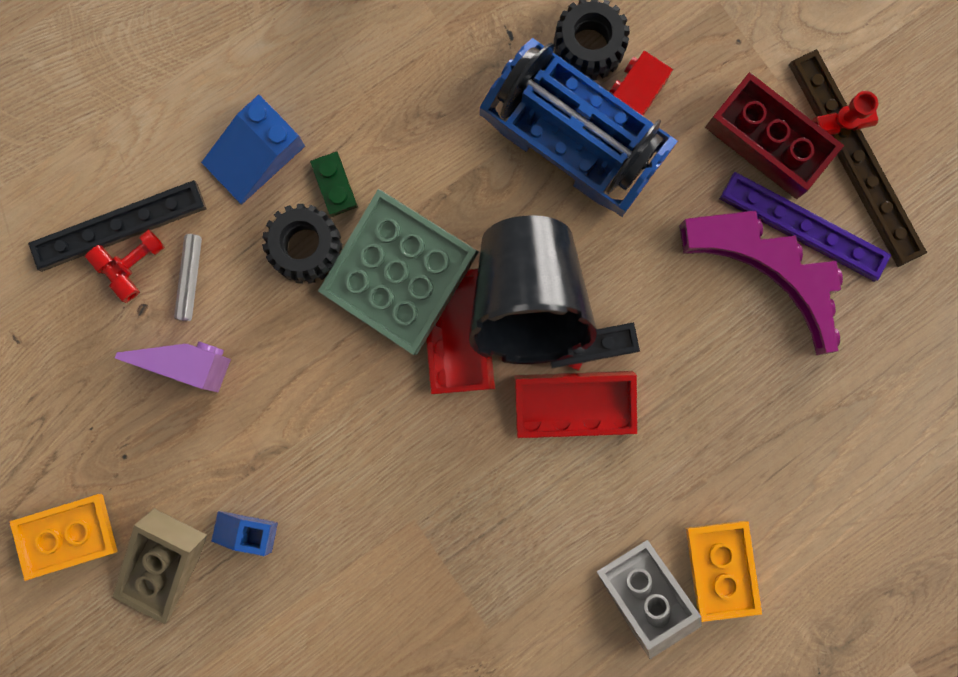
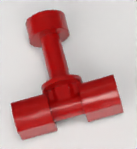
M861 91L852 98L848 106L843 107L838 113L817 116L812 121L830 135L838 134L841 128L858 130L873 127L878 123L876 112L879 104L878 99L870 91Z
M149 229L139 237L142 243L122 259L118 256L112 258L104 247L100 245L92 248L84 256L98 273L105 274L112 282L109 287L122 302L128 303L140 293L139 289L129 279V276L133 274L130 268L150 251L156 255L165 248L157 236Z

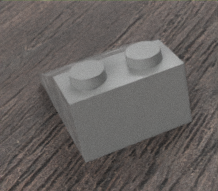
M648 540L597 571L598 576L649 659H652L702 627L701 615Z

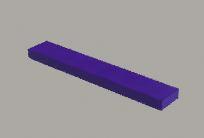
M737 172L731 175L719 198L742 212L756 211L757 218L761 219L763 223L787 236H796L797 241L874 282L879 280L891 257V254Z

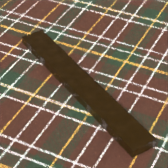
M817 49L790 62L789 67L816 117L838 113L843 107L848 106ZM841 128L838 134L831 135L844 145L837 156L896 266L900 267L926 254L927 251L861 129Z

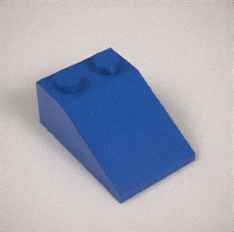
M258 94L234 117L201 163L242 205L298 154L305 145L300 136Z

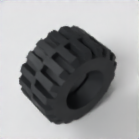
M579 0L578 5L573 2L568 6L567 11L564 10L556 26L554 53L584 75L590 76V79L593 81L597 80L598 75L603 79L608 76L609 71L614 72L617 69L629 42L628 35L630 29L626 25L627 18L625 14L619 15L620 8L617 5L613 8L610 7V1L604 0L603 3L598 2V0H591L590 2ZM583 30H594L605 38L607 45L596 50L587 49L577 42L575 35Z
M297 204L295 209L289 205L284 207L286 212L283 214L277 211L274 214L277 219L274 222L270 220L267 222L266 226L269 228V231L263 232L262 236L266 241V244H262L263 251L267 254L266 259L281 275L290 281L291 279L294 280L296 283L303 284V281H307L310 284L315 283L316 278L321 280L326 278L325 273L331 270L340 255L339 251L342 250L341 236L333 221L324 211H318L312 205L306 208L304 204ZM301 230L315 231L319 236V244L316 251L305 259L291 258L288 254V243L291 237Z

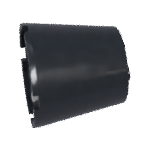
M536 215L508 218L488 228L483 234L469 331V342L474 351L486 358L490 357L491 354L501 356L504 363L541 364L570 358L573 356V350L577 348H589L597 336L596 324L570 228L559 220Z

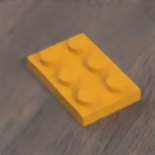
M103 494L93 495L9 521L24 581L118 552Z
M749 521L686 528L697 611L701 615L702 622L762 615Z

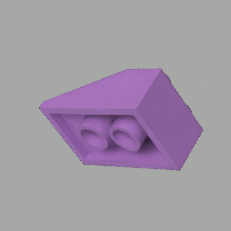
M198 341L196 347L189 344H179L117 352L115 359L213 392H219L231 360L222 356L224 350Z

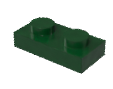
M338 151L311 160L310 163L329 215L333 217L358 208Z

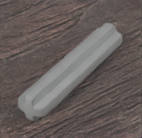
M186 234L184 236L174 313L175 319L180 321H191L193 315L202 238L195 234Z

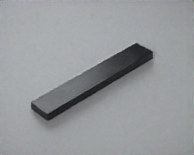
M193 180L29 242L28 245L37 270L43 272L85 256L97 245L106 248L145 233L148 229H156L207 208L198 184Z

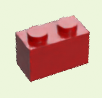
M644 50L638 59L633 57L624 70L627 73L626 77L622 82L617 80L609 92L644 116L674 69Z

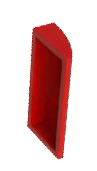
M478 269L468 270L426 339L431 394L495 389L492 354L488 358L478 354L469 342Z
M633 371L515 375L517 438L637 434V375Z

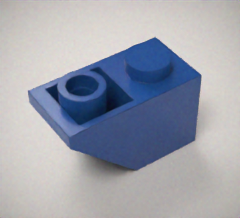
M218 511L211 542L234 551L266 556L272 553L278 522Z

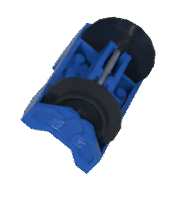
M532 38L521 47L514 60L510 59L505 65L501 77L492 85L480 106V116L485 118L504 137L525 152L532 148L575 179L573 186L590 199L623 217L678 141L659 128L660 119L653 124L553 53V43L544 46ZM500 101L503 103L500 116L503 119L508 118L506 122L500 118L496 110V107ZM656 152L657 154H656V155L654 156V158L651 160L650 164H648V161H649L650 158L653 156V154ZM645 169L623 200L612 199L605 194V191L607 194H610L618 187L626 191L640 172Z

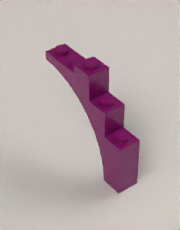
M756 211L688 218L679 225L683 254L707 253L730 257L759 270L779 285L800 310L811 332L816 355L839 351L840 333L835 328L833 319L836 307L833 299H830L831 294L841 290L843 275L837 267V261L801 265L800 261L803 258L802 246L797 243V237L788 236L761 240L763 224L761 219L757 218Z

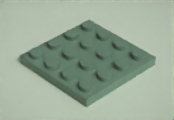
M378 189L318 292L412 355H417L479 251Z

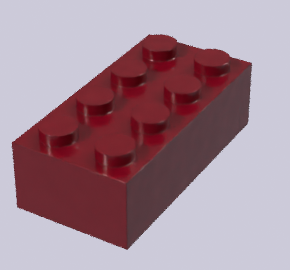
M750 72L705 127L796 200L811 188L844 147L841 142Z

